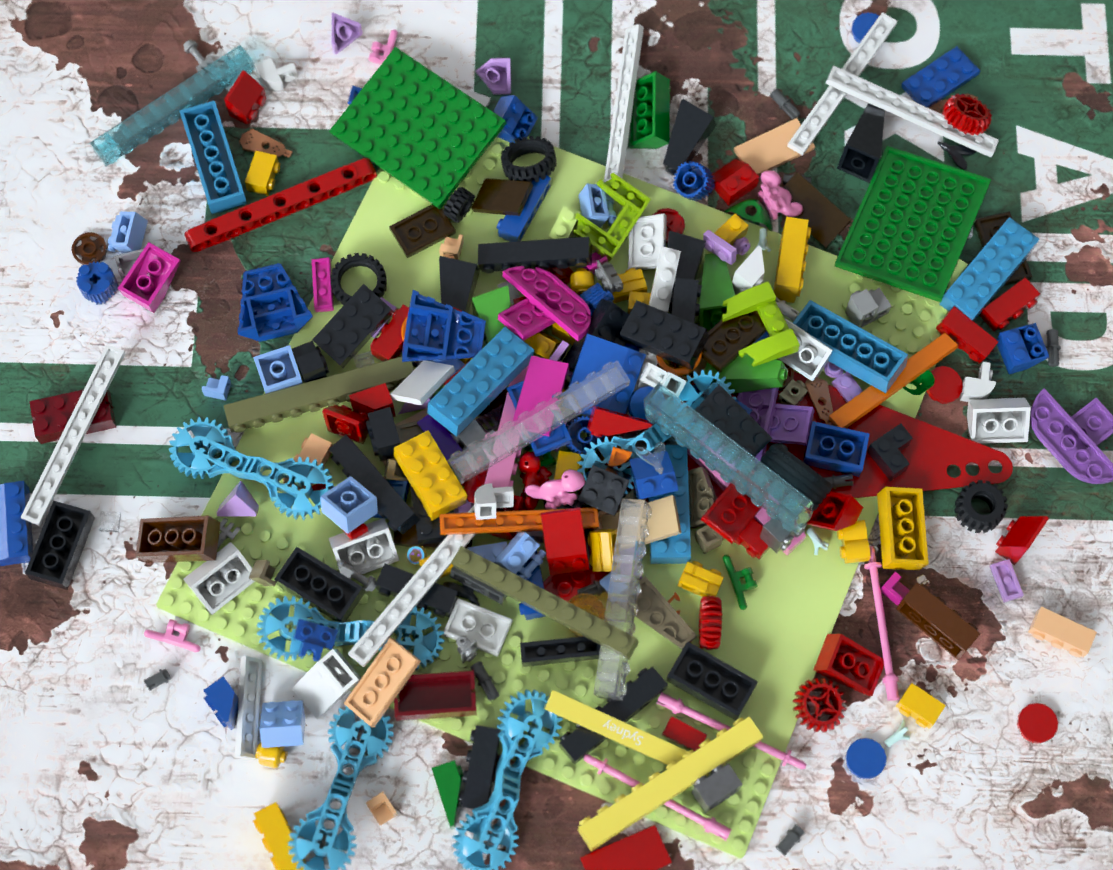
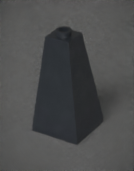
M684 99L680 102L663 165L666 168L665 171L672 176L677 173L678 166H681L684 162L689 163L692 161L716 127L712 115Z
M870 103L867 104L845 145L837 169L868 183L871 182L881 158L884 109Z
M669 231L667 247L681 251L675 278L696 279L706 241ZM672 290L671 300H670L669 309H668V311H669L670 313H671V308H672L673 290Z
M440 256L441 303L468 313L480 268L474 263Z

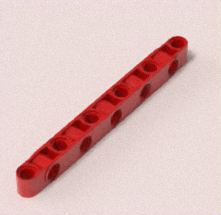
M363 158L187 230L184 236L191 251L199 252L368 183L377 177V173L369 158ZM280 203H285V205L281 207L278 206ZM212 231H217L215 234H209Z

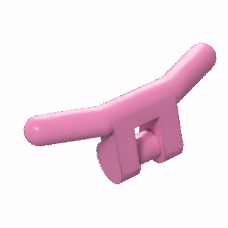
M391 30L387 45H382L379 42L372 43L371 49L373 51L370 53L369 61L379 64L383 63L394 49L398 34L397 30Z
M170 619L165 634L149 629L144 632L145 637L176 645L193 652L201 650L198 644L186 641L190 624L177 623V620ZM174 631L180 632L179 637L173 635Z

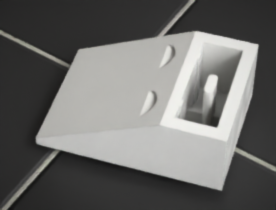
M332 649L296 683L292 690L300 700H303L304 705L314 717L318 719L358 684L361 677L338 649Z

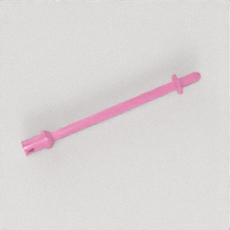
M869 546L870 559L869 563L864 565V568L870 570L886 673L882 680L886 687L887 701H894L900 699L897 685L899 678L893 672L878 568L882 567V563L876 562L875 549Z
M661 692L656 703L672 710L673 714L683 713L719 731L724 728L727 730L732 728L685 706L682 699L679 698L677 700ZM761 741L753 746L782 760V766L784 767L786 763H789L799 769L806 768L804 761L790 755L791 750L785 753Z
M589 754L584 756L585 762L599 769L597 773L599 775L604 771L631 787L641 783L608 765L607 758L602 762ZM672 799L664 804L703 825L704 829H706L705 832H711L725 841L732 830L715 821L716 818H705Z

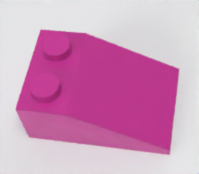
M148 242L119 285L118 290L126 298L155 313L168 291L180 264V259Z

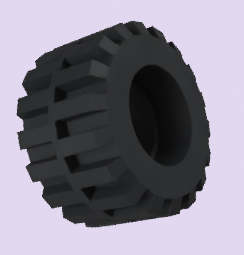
M978 480L977 483L973 481L969 486L966 485L957 497L958 499L955 501L956 508L954 509L955 513H958L956 518L958 521H962L960 525L968 527V531L973 529L975 533L992 531L1006 515L1008 504H1005L1007 498L1002 496L1004 492L1002 489L998 490L996 484L992 486L990 481L985 483L982 480ZM981 499L985 501L990 507V514L982 515L977 513L971 505V500Z

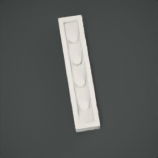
M248 656L241 657L235 757L253 760L257 759L262 659Z

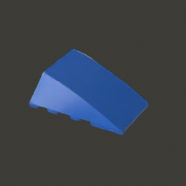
M280 263L244 272L238 335L260 342L298 333L312 318L310 310L307 309L305 302L299 296L297 289L291 283L289 276Z
M413 290L407 315L402 362L474 358L482 350L486 321L464 311L460 312L448 304L444 305L435 301L434 298L425 297Z

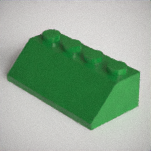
M656 71L636 80L628 136V148L658 149L669 144L670 79Z

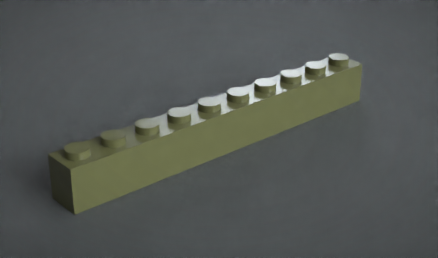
M402 357L226 404L223 406L231 433H241L250 427L259 428L264 426L265 423L280 422L283 418L290 416L299 417L305 412H317L323 407L339 405V403L345 401L350 402L349 395L386 383L390 392L398 387L414 371L412 361L402 362Z
M460 546L451 562L456 569L628 660H630L639 643L636 637Z

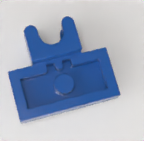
M298 619L293 636L294 640L302 642L298 656L303 657L306 655L307 650H311L313 652V661L318 662L323 648L333 649L338 630Z

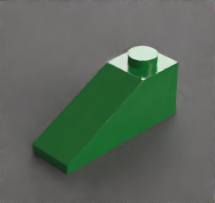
M455 760L431 768L450 829L455 828L462 784L460 777H463L461 765L456 766Z

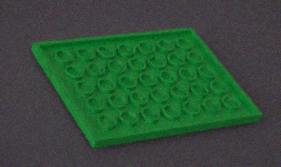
M394 47L329 132L363 157L369 158L373 164L440 210L507 122Z
M886 146L834 267L941 303L988 191L991 179Z

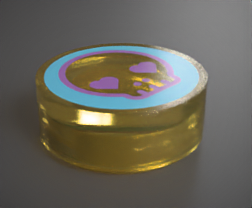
M420 545L411 546L406 552V558L412 565H419V560L427 557L425 548Z

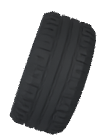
M777 443L770 446L769 450L762 456L761 461L756 465L758 472L810 511L816 510L831 491L832 485L826 479Z

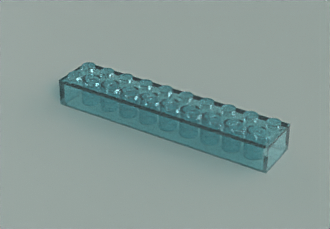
M658 383L643 399L645 417L649 422L659 425L661 431L668 436H673L676 443L681 447H687L696 459L701 458L710 470H716L720 473V477L725 482H731L736 486L735 488L739 493L749 496L754 505L763 507L772 519L777 518L782 522V526L786 530L797 534L810 520L813 502L663 385Z

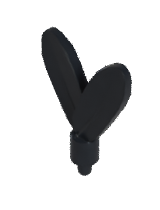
M940 141L937 143L941 146V149L948 151L954 163L962 170L967 169V162L962 155L971 156L976 153L975 150L964 145L950 146L948 143Z
M453 582L443 583V586L458 591L459 597L468 598L472 604L480 606L479 599L473 593V589L464 584L461 586Z

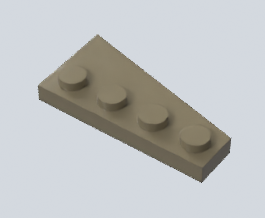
M646 576L615 601L622 608L681 649L684 648L687 641L691 643L697 637Z

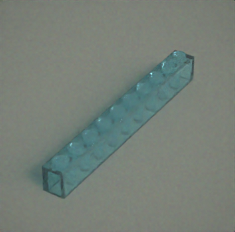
M239 45L90 142L94 153L105 167L115 163L118 158L129 154L138 145L144 144L149 138L161 133L170 124L176 123L181 118L180 110L204 104L208 99L219 95L225 88L235 83L243 70L251 74L255 69L252 58Z

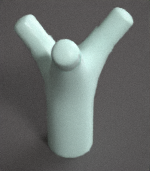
M762 228L760 229L758 245L762 247V250L767 249L770 252L771 249L767 243V229Z
M813 527L809 528L806 533L814 543V555H818L819 547L828 550L829 543L823 541Z
M902 720L898 730L884 741L888 748L899 740L910 739V736L904 735L908 730V727H905V720Z

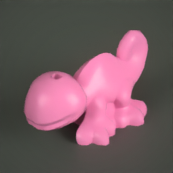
M772 170L761 173L760 179L763 184L760 186L763 191L758 192V196L760 197V202L766 207L770 218L776 220L778 212L788 217L800 215L803 207L800 203H791L792 196L790 192L780 187V175Z
M567 470L562 474V479L544 482L541 487L528 485L525 488V492L532 498L546 500V509H557L561 504L572 506L578 496L569 492L582 488L585 484V478L578 471Z

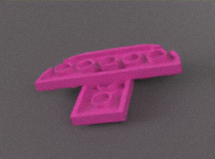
M517 266L503 271L502 277L527 297L498 314V320L516 336L524 341L554 323H557L577 341L587 334L591 323V312L587 303L555 275L537 267L534 270L524 269V266Z

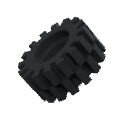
M459 187L450 196V200L447 201L443 214L456 223L463 220V217L466 216V213L470 211V207L473 205L472 203L475 200L474 194L463 187Z

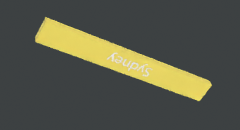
M554 690L551 691L544 708L549 712L666 765L673 761L680 762L684 759L682 756L688 752Z

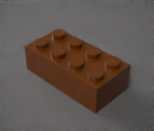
M210 516L140 519L135 557L147 563L216 560L221 522Z
M917 582L902 599L896 610L955 659L959 660L981 633L978 632L975 625L963 620L962 615L958 611L951 610L946 606V602L942 598L935 597L930 593L931 590L926 585Z

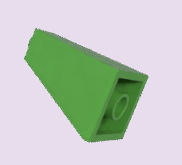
M714 253L705 254L699 303V326L710 331L711 322L717 321L719 323L722 320V314H727V306H723V301L735 296L727 264Z
M508 285L472 298L474 316L486 321L484 331L486 345L506 327L498 320V314L510 308Z
M746 354L743 358L738 356L722 372H719L718 378L726 377L724 383L731 382L728 389L735 390L732 393L734 394L782 387L784 380L787 379L788 370L782 361L776 359L753 367L754 359ZM707 362L704 371L705 375H708L709 370H712V376H715L718 371ZM713 379L712 382H711V384H712L713 382L716 383L717 380H716V379Z

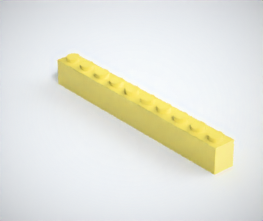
M750 716L746 719L743 717L739 718L733 723L734 727L729 730L726 728L722 729L716 734L717 738L714 740H705L699 745L700 749L697 751H688L682 756L684 759L680 762H671L665 767L667 770L663 773H654L648 778L650 781L646 784H637L631 789L632 793L629 795H620L614 800L615 804L612 806H603L597 811L598 815L592 819L590 816L580 822L581 826L578 827V832L589 849L593 851L693 786L695 781L702 776L711 774L712 770L717 766L725 765L760 742L763 735Z

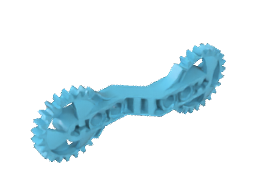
M701 370V375L699 376L694 371L693 378L687 375L688 381L678 399L673 398L671 410L663 419L634 438L623 439L613 436L611 442H609L606 436L604 442L597 438V445L590 442L592 448L585 447L584 449L587 454H580L584 460L578 461L582 468L577 471L583 473L586 481L590 471L585 472V468H592L595 461L603 464L609 463L613 447H617V445L621 447L620 449L631 451L630 459L646 456L651 450L680 431L692 430L701 433L703 427L698 422L697 424L694 423L695 419L693 417H685L683 414L684 409L691 406L692 402L702 395L711 385L713 379H716V383L731 396L735 392L733 389H728L731 382L725 384L726 377L719 379V372L712 376V370H709L708 375H705L704 370ZM692 380L701 393L698 394L690 383ZM681 401H687L681 406ZM670 418L678 420L679 425L677 428L671 429L668 427L667 422ZM643 440L646 442L647 447L644 451L636 449L635 444L637 441ZM597 447L605 458L603 461L600 460L594 448ZM629 461L623 463L620 468L618 466L613 467L632 476L631 468H627L630 466ZM631 477L627 487L633 489L634 487L631 484L633 477Z
M198 417L197 422L190 419V425L183 422L185 428L177 427L179 434H172L175 440L169 441L171 446H173L169 448L170 453H172L170 458L174 461L173 464L175 467H178L180 473L185 471L187 477L192 473L194 479H196L198 474L204 479L205 474L212 478L219 474L229 473L240 479L258 481L268 488L271 501H276L274 503L275 507H280L279 511L281 514L286 511L288 518L293 514L295 520H297L299 515L305 520L306 515L309 514L312 519L313 512L320 515V496L334 487V484L330 483L333 479L332 476H328L329 470H323V463L317 466L318 462L316 459L310 463L309 457L306 458L305 462L299 457L298 462L290 458L286 461L275 463L262 457L246 456L238 452L234 448L232 437L228 435L227 429L223 430V425H217L215 419L211 423L208 417H206L204 422H202L200 417ZM191 430L195 437L192 438L188 431ZM190 445L192 453L178 452V447ZM222 453L220 458H214L215 454ZM233 461H240L237 466H231ZM265 470H271L268 476L262 475ZM282 478H289L287 483H280ZM311 484H326V489L313 491ZM309 498H310V499L313 501V503L315 504L314 507H313V506L311 505V503L309 502V500H308Z
M284 596L283 602L276 598V605L270 602L268 604L269 609H263L265 615L259 616V619L263 622L257 624V627L262 630H259L257 635L263 636L259 643H266L263 649L270 648V656L277 653V659L283 655L285 661L288 660L289 656L295 661L302 643L293 639L298 619L337 629L338 632L334 646L355 645L375 621H329L320 614L316 607L309 609L310 602H307L305 605L302 604L303 598L296 602L295 596L292 597L291 601H288V598ZM290 605L294 606V617H289ZM415 606L394 633L398 643L407 650H413V655L421 661L420 665L424 669L427 666L426 661L432 664L434 662L433 658L437 659L439 657L436 651L441 652L443 649L438 644H443L444 639L439 637L444 632L438 631L442 625L434 623L437 617L430 618L431 611L424 614V608L417 611ZM411 615H416V627L410 626ZM288 625H291L292 632H288ZM430 627L433 628V632L423 636L422 630ZM279 630L280 636L268 640L267 635ZM410 634L415 639L413 642L411 641V638H409ZM286 640L291 641L289 652H285ZM387 641L381 646V648L379 649V651L382 650V648H383L384 645L387 643ZM307 650L306 652L307 655H311L313 653L311 650Z
M526 689L524 695L521 692H517L518 698L510 696L512 702H504L507 707L506 710L500 709L504 715L497 718L502 721V724L497 725V728L502 730L498 733V736L502 742L503 751L497 762L495 788L486 804L472 809V817L466 814L467 821H459L462 827H455L459 834L453 836L457 842L452 844V846L458 849L454 852V855L459 857L457 861L463 864L466 870H498V866L506 868L504 862H511L509 855H516L512 848L518 847L514 840L518 839L519 836L514 834L518 828L514 821L513 812L519 801L521 774L528 760L542 755L543 747L549 750V742L555 744L553 737L560 736L556 729H562L557 724V722L562 721V718L544 709L549 696H546L543 692L538 693L534 689L532 693ZM527 699H531L533 713L525 711V701ZM511 712L519 715L517 720L510 717ZM542 726L550 729L549 733L542 731ZM524 737V743L519 746V740ZM516 756V761L510 765L511 758ZM506 799L505 804L500 807V802ZM497 818V823L491 826L492 820ZM465 832L474 833L473 839L465 836ZM499 844L506 847L505 851L497 849ZM483 853L490 854V864H484Z
M346 705L345 710L338 708L339 715L333 714L335 721L329 722V726L332 729H328V734L333 736L328 738V742H334L330 749L336 757L338 768L325 802L318 809L306 814V822L303 819H299L301 826L294 825V830L297 833H290V837L294 841H289L288 846L294 848L289 850V855H295L291 859L292 863L299 862L296 866L297 870L302 867L304 870H325L323 857H328L330 867L328 870H338L339 868L346 870L344 864L351 865L352 861L348 857H355V852L351 851V849L357 848V844L351 843L356 840V835H350L354 831V827L347 817V804L361 771L368 766L376 764V756L383 758L382 751L388 752L389 748L387 745H392V740L389 738L393 737L394 732L388 730L393 728V724H387L390 721V716L384 717L383 715L373 728L361 718V721L356 722L354 712ZM360 730H363L364 734H362L359 742L357 741L358 733ZM356 748L360 751V754L352 756L349 750ZM350 767L354 772L351 775H346L343 773V769ZM333 801H338L341 803V807L339 809H332L330 804ZM326 821H332L335 826L332 829H326L323 824ZM323 835L327 836L326 846L320 849L319 844L322 843ZM313 850L315 856L306 864L303 863L302 860Z

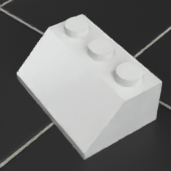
M759 245L734 273L732 285L735 295L764 283L762 248Z
M785 318L789 329L793 330L800 346L798 352L778 359L813 382L822 372L833 350Z
M1026 398L968 400L967 421L970 440L980 444L1028 442L1031 407Z
M383 518L366 524L368 532L353 540L345 532L328 538L336 561L344 560L352 566V569L360 574L379 569L385 563L389 565L400 561L389 528Z
M231 542L217 552L216 560L205 561L183 579L211 615L255 582L249 579L252 567Z

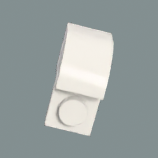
M268 58L254 64L262 85L272 91L284 90L282 83L291 82L298 78L294 63L276 69L272 58Z
M983 362L981 364L978 378L965 377L962 382L963 388L960 401L968 402V400L987 399L996 385L995 381H991L993 370H990L991 363Z
M651 363L647 364L639 379L654 389L678 399L687 382Z
M492 483L480 486L475 492L474 511L476 520L496 518V508L513 507V486L493 488Z

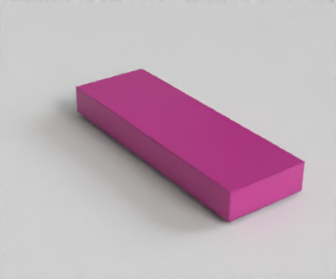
M330 257L311 259L315 313L334 311L333 290L331 287Z

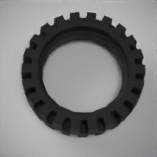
M529 136V139L522 137L521 141L518 138L515 140V143H509V146L504 148L505 151H502L501 155L503 171L509 180L529 181L531 183L532 180H535L536 183L539 182V178L543 180L546 178V175L550 176L551 171H554L557 165L553 145L546 138L541 139L539 136L535 139L534 136ZM539 153L545 155L544 159L535 165L520 167L512 164L515 159L525 154Z
M354 253L355 256L349 254L346 259L343 257L340 259V263L337 262L331 275V287L334 296L343 306L352 296L344 292L340 282L342 275L352 267L363 266L373 270L377 276V284L372 292L379 298H383L384 291L387 288L386 273L382 264L377 259L374 260L373 256L369 255L367 257L365 253H362V256L359 253Z

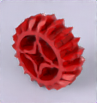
M964 94L952 95L946 101L942 113L944 119L953 128L964 132V134L969 133L971 136L983 134L992 120L990 110L987 109V105L982 104V101H978L970 95L965 96Z
M703 596L700 601L699 645L706 650L718 649L722 631L721 599L715 596Z
M813 678L812 682L810 680L805 681V685L799 686L800 691L795 692L798 698L792 701L797 704L796 707H793V710L799 712L795 718H802L800 724L804 725L807 723L808 730L813 728L814 732L821 730L823 733L827 732V729L833 730L835 728L834 725H840L839 719H844L845 717L841 712L847 710V708L842 706L847 700H841L840 696H843L844 693H838L839 686L832 687L833 681L831 680L826 683L825 678L820 680ZM813 689L822 691L818 697L809 696ZM822 713L831 715L826 721L817 720Z

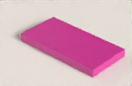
M531 356L511 425L512 429L550 437L568 373L569 363Z

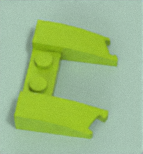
M614 173L610 174L612 179L604 183L600 179L596 183L611 198L623 206L609 230L605 232L578 212L575 215V219L578 220L577 230H573L577 237H589L592 249L602 257L606 256L608 261L614 257L651 200Z
M769 281L723 301V306H727V314H722L723 322L757 311L770 336L738 352L742 358L746 354L753 358V367L796 353L800 346L793 330L789 329L775 301L776 296Z

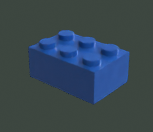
M812 421L803 462L808 466L844 474L852 473L853 476L859 477L863 470L870 434Z

